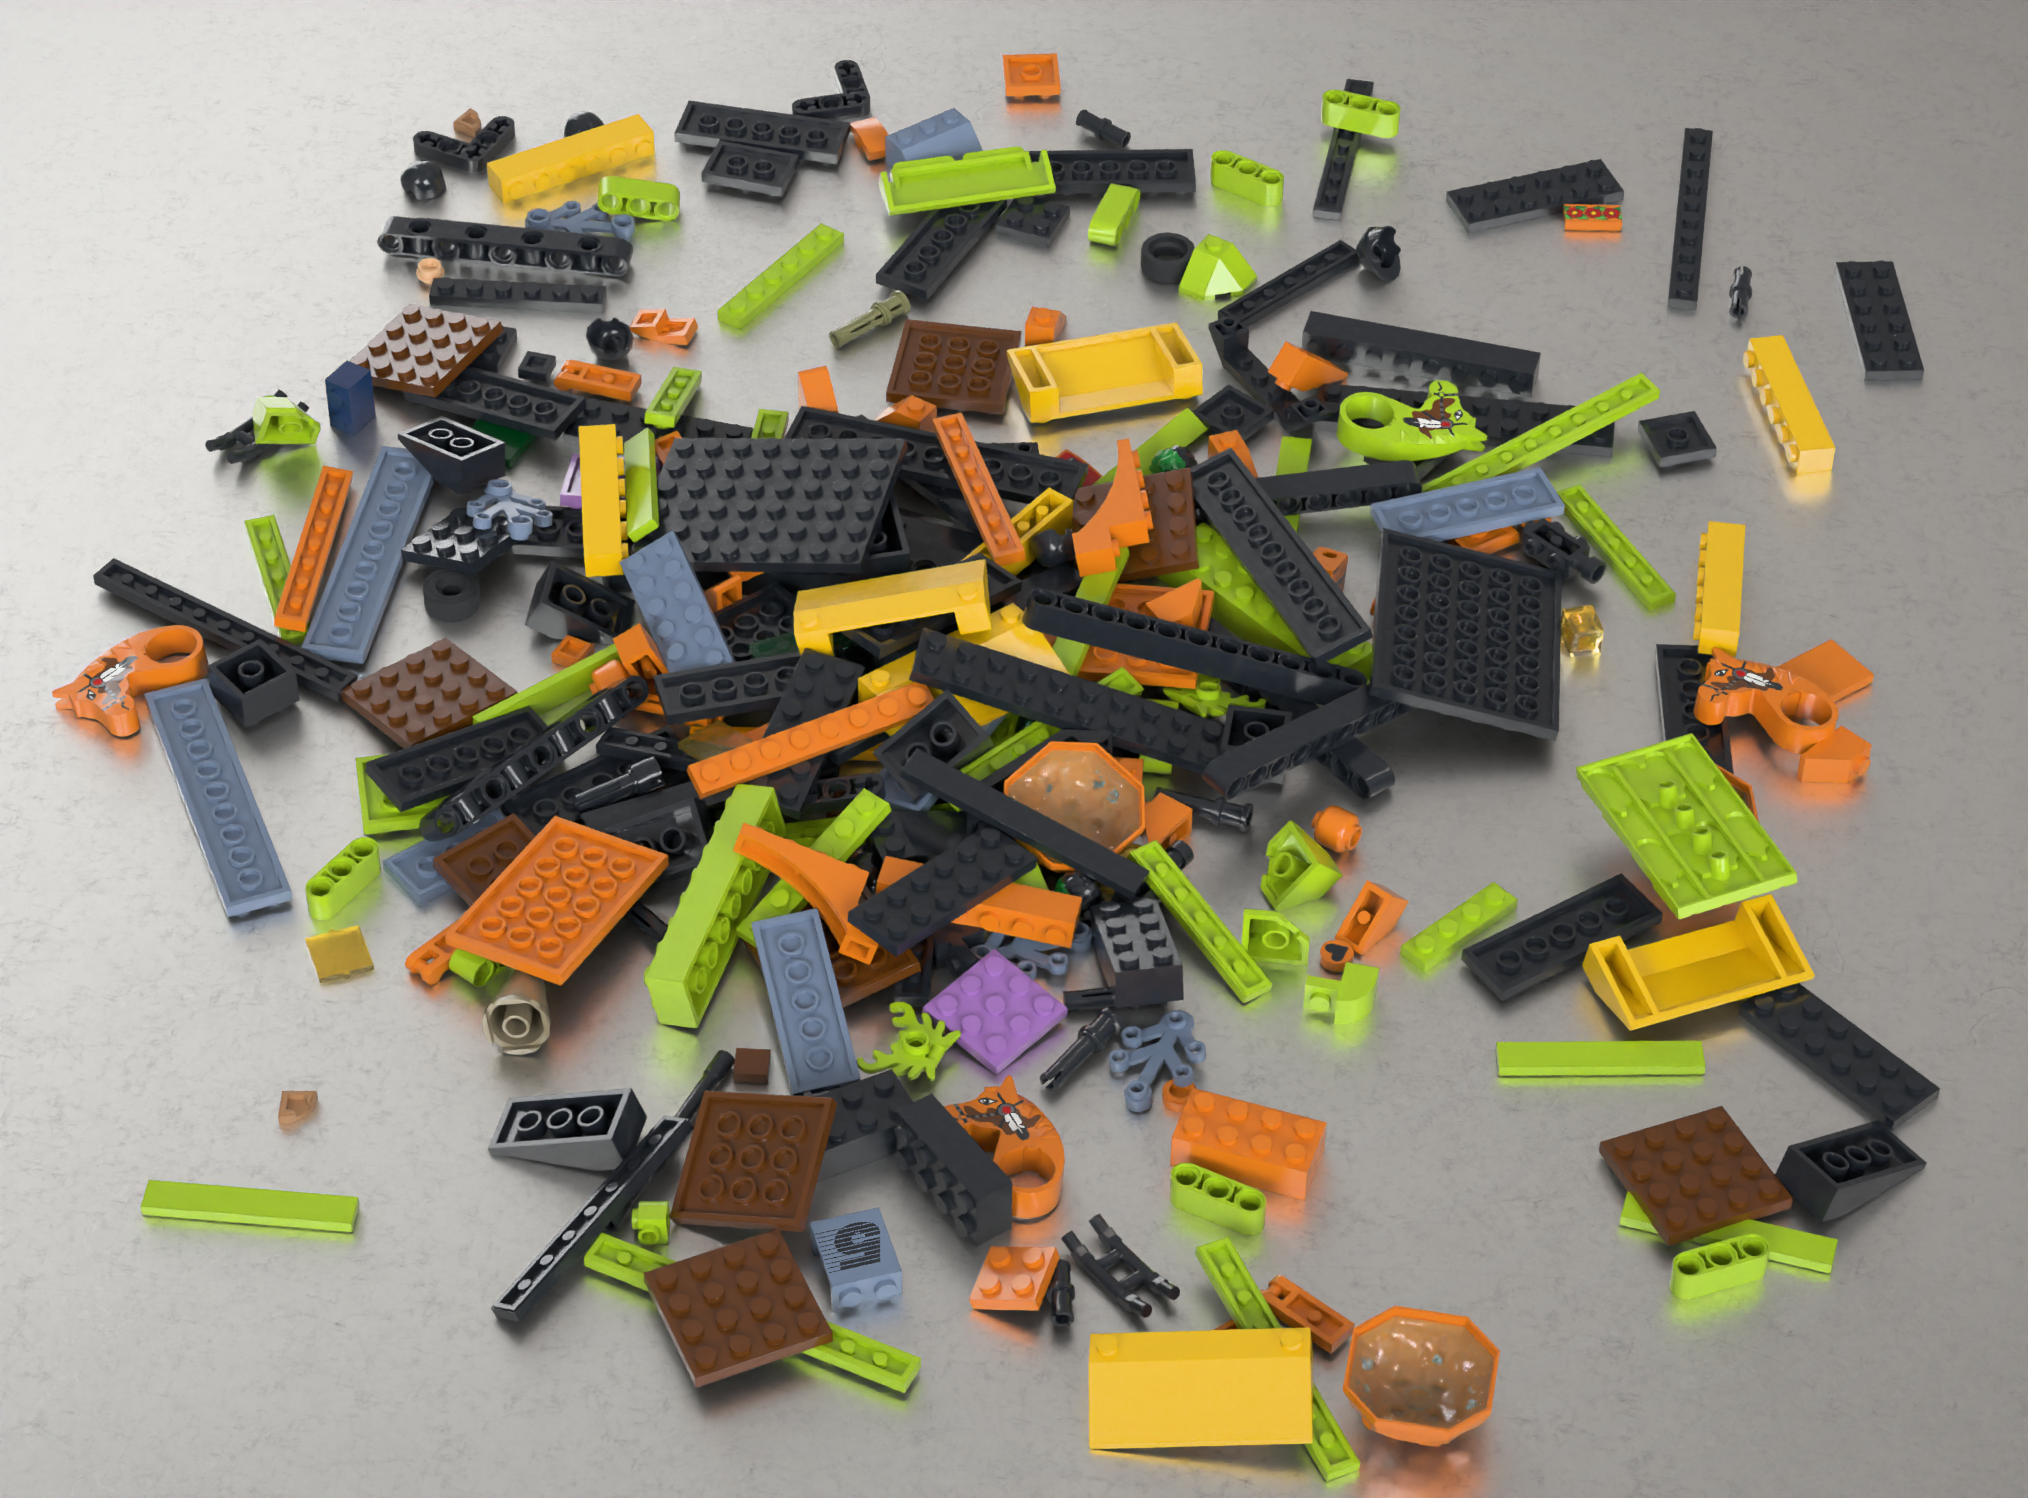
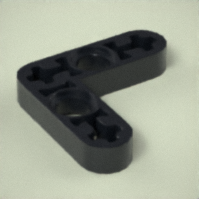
M852 60L837 62L834 66L835 82L840 94L798 99L792 104V115L829 120H843L868 115L871 111L870 95L859 65Z
M507 116L493 118L470 143L431 131H421L413 136L414 153L420 157L468 172H479L485 169L487 163L492 162L515 137L514 120Z
M820 773L801 815L845 810L864 788L868 790V788L873 787V791L870 792L884 800L886 789L883 778L875 773H865L821 780ZM836 790L846 791L845 795L840 798L830 797L831 793Z

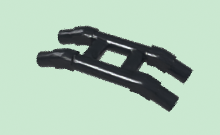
M280 389L274 394L276 397H288ZM300 401L297 404L305 412L309 410V407L304 402ZM251 416L232 431L215 439L207 440L205 447L209 452L230 449L236 445L237 441L244 444L245 447L228 453V462L234 464L255 459L260 452L271 444H256L255 437L248 434L254 430L253 416Z
M1100 1213L1091 1218L1089 1223L1098 1234V1238L1104 1247L1109 1250L1106 1254L1095 1260V1256L1080 1242L1073 1231L1066 1233L1061 1238L1071 1252L1070 1255L1075 1262L1118 1300V1304L1131 1313H1136L1144 1318L1149 1317L1152 1313V1306L1131 1292V1290L1144 1282L1153 1293L1175 1300L1180 1295L1179 1287L1169 1283L1167 1279L1146 1265L1122 1242V1239L1112 1227H1109ZM1123 1261L1133 1273L1118 1281L1107 1269Z

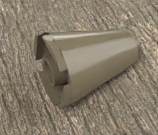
M516 969L512 972L483 1014L482 1030L486 1039L492 1045L493 1042L503 1047V1052L508 1054L525 1055L537 1051L541 1044L547 1041L551 1031V1019L544 979Z

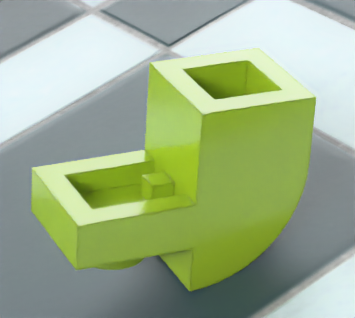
M1346 962L1341 981L1307 975L1303 1008L1334 1013V1024H1351L1364 1019L1369 1015L1374 1006L1378 989L1379 968Z

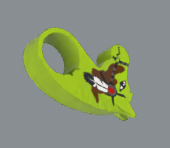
M1437 380L1430 384L1428 397L1419 409L1378 393L1359 392L1352 394L1341 403L1336 429L1337 438L1344 447L1365 457L1384 461L1424 460L1449 455L1460 450L1482 452L1485 451V445L1480 441L1487 440V435L1475 428L1476 418L1471 417L1461 407L1457 387L1444 380ZM1358 418L1373 419L1382 423L1384 427L1377 429L1364 428L1356 425L1351 420Z

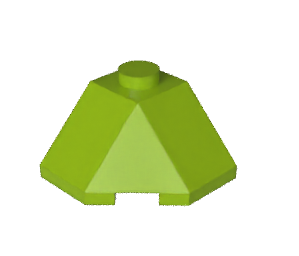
M1208 234L1194 248L1180 282L1179 292L1202 301L1214 300L1215 295L1230 293L1231 297L1241 296L1257 281V275L1234 243Z
M274 395L257 397L252 411L256 444H316L321 430L320 423L287 397H276Z
M1290 820L1268 842L1266 856L1270 857L1267 874L1262 875L1260 888L1273 908L1281 911L1320 899L1343 874L1331 856L1294 821Z
M1244 908L1242 947L1255 962L1308 966L1310 938L1279 911Z

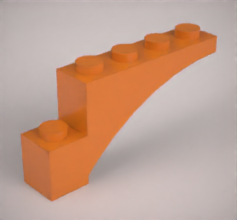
M1129 438L1117 440V471L1105 501L1079 532L1072 533L1080 577L1117 570L1115 557H1120L1119 548L1149 543L1148 530L1153 529L1150 510L1144 511V509L1149 508L1146 490L1140 491L1141 488H1145L1142 469L1135 470L1136 468H1141L1137 449L1131 450Z
M743 823L733 851L774 872L798 891L814 909L817 908L819 915L825 921L840 946L838 953L870 965L878 943L848 922V912L860 905L858 901L870 872L862 870L854 864H847L832 858L824 852L799 845L791 839H784L769 833L761 827Z

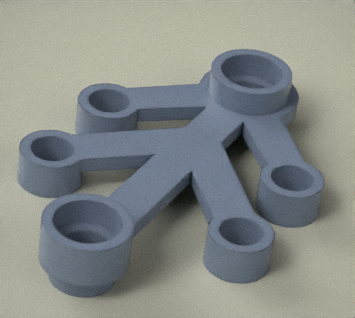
M567 201L563 206L550 212L541 208L533 209L528 212L525 218V227L553 231L561 229L566 232L587 234L584 231L613 233L616 238L625 240L630 239L635 232L634 218L626 214L615 216L612 219V223L589 221L591 219L603 221L609 217V213L600 210L597 203L581 212L579 202Z
M503 479L490 480L488 487L484 489V496L467 502L466 514L473 517L474 528L490 529L492 527V519L504 513L508 520L507 531L514 540H527L533 528V519L531 517L534 518V525L539 527L551 526L553 513L545 510V500L515 493L512 483ZM492 503L495 504L494 506H492V507H490V508H488V509L485 510V507H486V506H488V505H490V504H492Z
M1083 922L1078 923L1072 947L1068 948L1076 953L1085 952L1092 946V931ZM993 932L984 945H977L970 949L977 962L993 949L997 950L1006 959L1017 958L1023 960L1018 964H1013L1021 971H1030L1024 973L1032 980L1036 978V966L1048 969L1054 975H1063L1068 971V957L1065 954L1057 952L1048 956L1040 953L1041 951L1062 946L1016 937L1011 945L1000 947L1005 937L1010 935Z
M1182 1010L1168 1012L1161 1018L1159 1024L1142 1030L1136 1026H1129L1123 1029L1121 1033L1122 1042L1128 1049H1136L1143 1042L1161 1037L1160 1041L1129 1053L1123 1049H1116L1110 1052L1108 1056L1109 1067L1114 1072L1126 1071L1130 1066L1148 1060L1138 1080L1130 1082L1124 1090L1125 1105L1129 1110L1142 1112L1151 1107L1153 1098L1150 1087L1164 1062L1171 1071L1173 1083L1176 1086L1187 1087L1193 1083L1192 1067L1183 1064L1173 1048L1175 1042L1180 1041L1185 1048L1188 1062L1198 1064L1206 1059L1205 1044L1201 1041H1196L1191 1034L1194 1029V1019L1188 1012Z

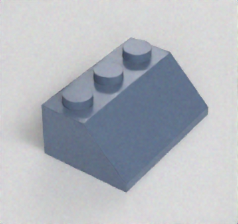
M955 108L885 136L886 164L891 169L898 162L951 156L954 161L962 160L966 153L983 151L971 122Z

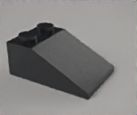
M443 416L398 433V440L440 485L453 490L457 494L470 493L471 490L477 487L488 485L490 480L506 476L505 442Z
M552 560L536 583L525 625L554 639L563 640L566 635L589 643L612 645L614 644L613 638L628 630L635 600Z
M947 689L872 753L915 802L929 792L901 778L900 773L917 748L960 770L987 753L995 745L987 733Z
M693 797L604 828L603 833L668 855L669 865L651 884L653 885L691 875L693 869L698 867L702 858L703 848L706 844H709L714 829L706 802Z

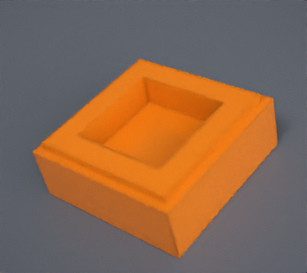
M566 635L551 653V659L553 663L568 668L595 653V646L592 643Z

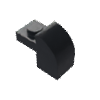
M950 922L933 934V964L936 970L947 966L950 974L953 977L959 978L975 965L977 959L970 949L974 946L985 944V929Z

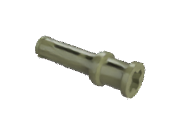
M900 290L892 292L891 297L886 300L873 303L870 310L831 331L829 333L830 341L836 348H841L846 343L878 325L886 326L890 324L893 318L910 312L911 306L908 298Z

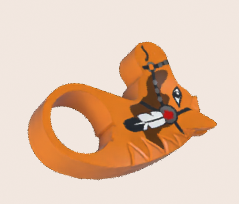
M172 625L147 630L123 640L88 665L74 682L52 691L53 697L61 698L55 703V706L58 709H73L78 718L96 719L115 736L131 735L140 728V720L134 702L135 697L144 695V693L200 680L205 677L209 663L202 636L191 627ZM171 654H191L178 662L158 663L162 658Z
M1713 647V658L1707 663L1704 681L1706 682L1699 687L1695 702L1694 716L1697 720L1706 725H1717L1724 720L1725 716L1734 717L1750 713L1757 718L1778 746L1796 754H1803L1818 742L1832 735L1838 720V709L1831 698L1817 685L1787 670L1759 662L1735 659L1721 649ZM1795 715L1796 717L1806 718L1816 722L1819 726L1800 725L1791 721L1786 716Z
M1008 1075L1000 1087H984V1091L972 1101L945 1106L946 1110L985 1152L995 1153L993 1161L1007 1176L1022 1173V1171H1032L1039 1173V1176L1048 1182L1036 1188H1021L1012 1185L1013 1217L1036 1218L1049 1213L1057 1206L1063 1188L1065 1164L1061 1138L1046 1115L1034 1103L1017 1094L1012 1076Z

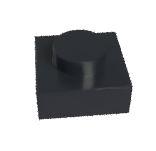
M527 351L518 367V378L547 383L556 367V356Z

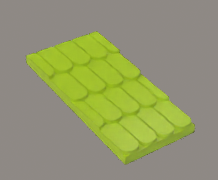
M1692 733L1576 767L1577 778L1581 782L1583 790L1600 809L1604 820L1629 849L1633 860L1650 879L1654 890L1678 919L1721 907L1723 904L1728 905L1748 899L1752 895H1761L1780 889L1782 886L1787 887L1797 883V872Z

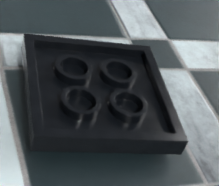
M457 508L452 510L446 518L433 524L421 536L415 537L410 544L401 549L403 561L476 574L520 540H514L510 537V533L507 531L508 520L506 517L497 516L493 518L492 527L482 530L473 527V517L466 514L467 508Z

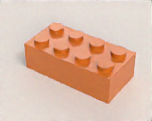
M1192 1088L1171 1138L1170 1165L1176 1166L1180 1163H1192L1247 1186L1305 1201L1325 1150L1327 1122Z

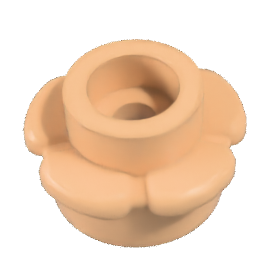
M434 258L421 260L416 270L417 278L426 284H432L433 278H442L441 276L445 273L440 261Z

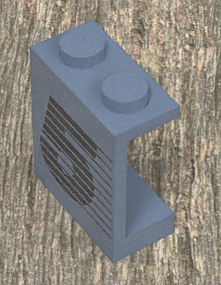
M879 1207L810 1222V1246L813 1255H820L830 1284L831 1306L833 1310L853 1307L857 1304L878 1299H888L902 1294V1269Z

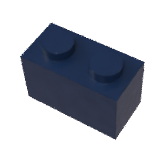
M348 360L345 361L325 379L330 426L355 436L376 417L371 370Z

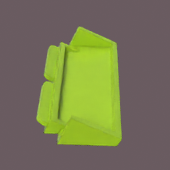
M1019 146L966 153L962 160L954 161L951 156L898 162L891 169V182L888 181L886 171L881 172L879 189L889 216L1049 194L1056 191L1047 150H1041L1039 162L1031 163L1029 151H1024Z

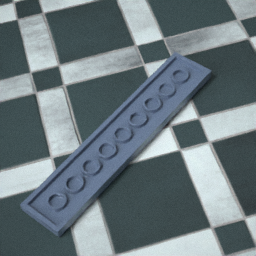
M381 447L301 648L323 659L364 664L403 564L401 549L411 543L435 480L406 448Z
M207 678L144 693L145 703L227 917L293 900L291 888Z

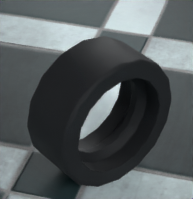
M1170 232L1158 233L1148 237L1141 247L1140 265L1142 272L1148 278L1157 282L1173 283L1181 281L1195 248L1193 242L1183 235ZM1169 254L1178 256L1180 259L1166 261L1155 257Z

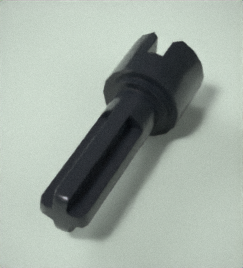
M653 756L628 766L626 774L576 794L573 797L574 806L579 813H582L633 791L636 794L643 795L665 785V782L659 779L662 773L660 766Z

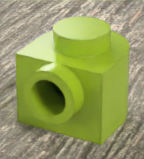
M640 1201L639 1208L632 1209V1229L639 1230L638 1239L640 1244H669V1201Z

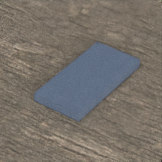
M496 808L481 820L453 837L437 842H430L424 839L383 861V869L419 906H422L453 889L433 867V858L506 817Z

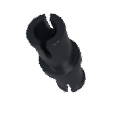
M1086 109L1081 110L1076 118L1077 126H1081L1094 133L1096 138L1100 140L1106 139L1120 148H1125L1131 139L1130 132L1113 125L1112 121L1107 118L1101 119Z
M1741 266L1735 268L1733 284L1729 289V296L1731 298L1729 313L1734 318H1738L1739 310H1741V318L1748 314V301L1752 297V287L1750 286L1752 271L1746 266H1743L1742 275H1740Z
M1059 1259L1046 1295L1051 1303L1052 1324L1064 1328L1070 1326V1322H1074L1072 1301L1075 1299V1288L1071 1284L1070 1263Z

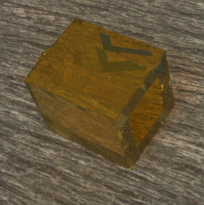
M1593 605L1562 609L1561 637L1570 656L1600 653L1604 629Z

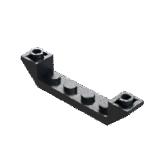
M1234 315L1208 324V329L1223 368L1254 399L1274 409V419L1287 432L1331 417V411L1315 395L1300 401L1291 391L1289 392L1274 383L1277 378L1268 372L1269 369L1248 349L1249 330Z
M1062 729L980 782L1004 794V781L1049 742L1098 743L1112 756L1113 733L1109 730ZM967 813V837L988 825V823Z

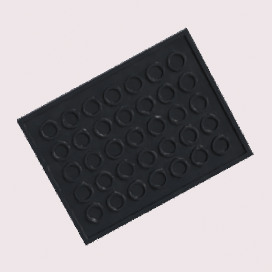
M675 438L657 480L659 527L639 541H632L628 554L631 556L673 530L678 536L694 571L863 573L908 450L906 439Z
M1383 528L1379 538L1369 695L1555 741L1559 732L1562 572Z

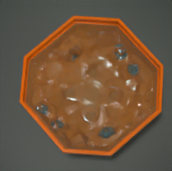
M1049 742L1004 781L1005 795L1119 855L1124 853L1144 832V785L1098 743ZM1013 837L1018 844L1038 857L1037 863L1046 869L1056 873L1072 872L1075 870Z
M1393 1306L1353 1328L1343 1392L1347 1396L1352 1408L1360 1412L1363 1424L1370 1431H1375L1397 1440L1439 1447L1442 1444H1449L1460 1434L1479 1427L1491 1415L1500 1350L1469 1317Z

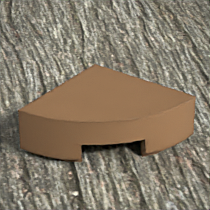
M471 108L453 122L455 131L472 138L482 130L478 113Z
M282 1091L278 1114L279 1125L291 1124L308 1116L317 1104V1091Z

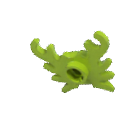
M1200 673L1196 689L1177 687L1175 689H1163V692L1171 700L1179 701V704L1197 716L1206 719L1227 715L1228 705L1263 709L1266 700L1263 698L1255 703L1249 702L1248 695L1231 698V693L1221 690L1219 678Z
M905 1002L891 1003L889 1009L893 1014H904L901 1017H894L892 1019L893 1025L906 1028V1030H900L898 1041L890 1046L892 1055H887L879 1050H873V1058L876 1062L869 1064L862 1057H858L856 1060L858 1068L867 1074H876L890 1068L897 1077H902L908 1073L909 1080H915L921 1073L926 1072L928 1080L934 1081L935 1069L945 1052L959 1039L961 1031L955 1030L943 1037L945 1032L944 1021L940 1020L936 1029L933 1030L932 1020L928 1013H922L923 1024H920L911 1005Z

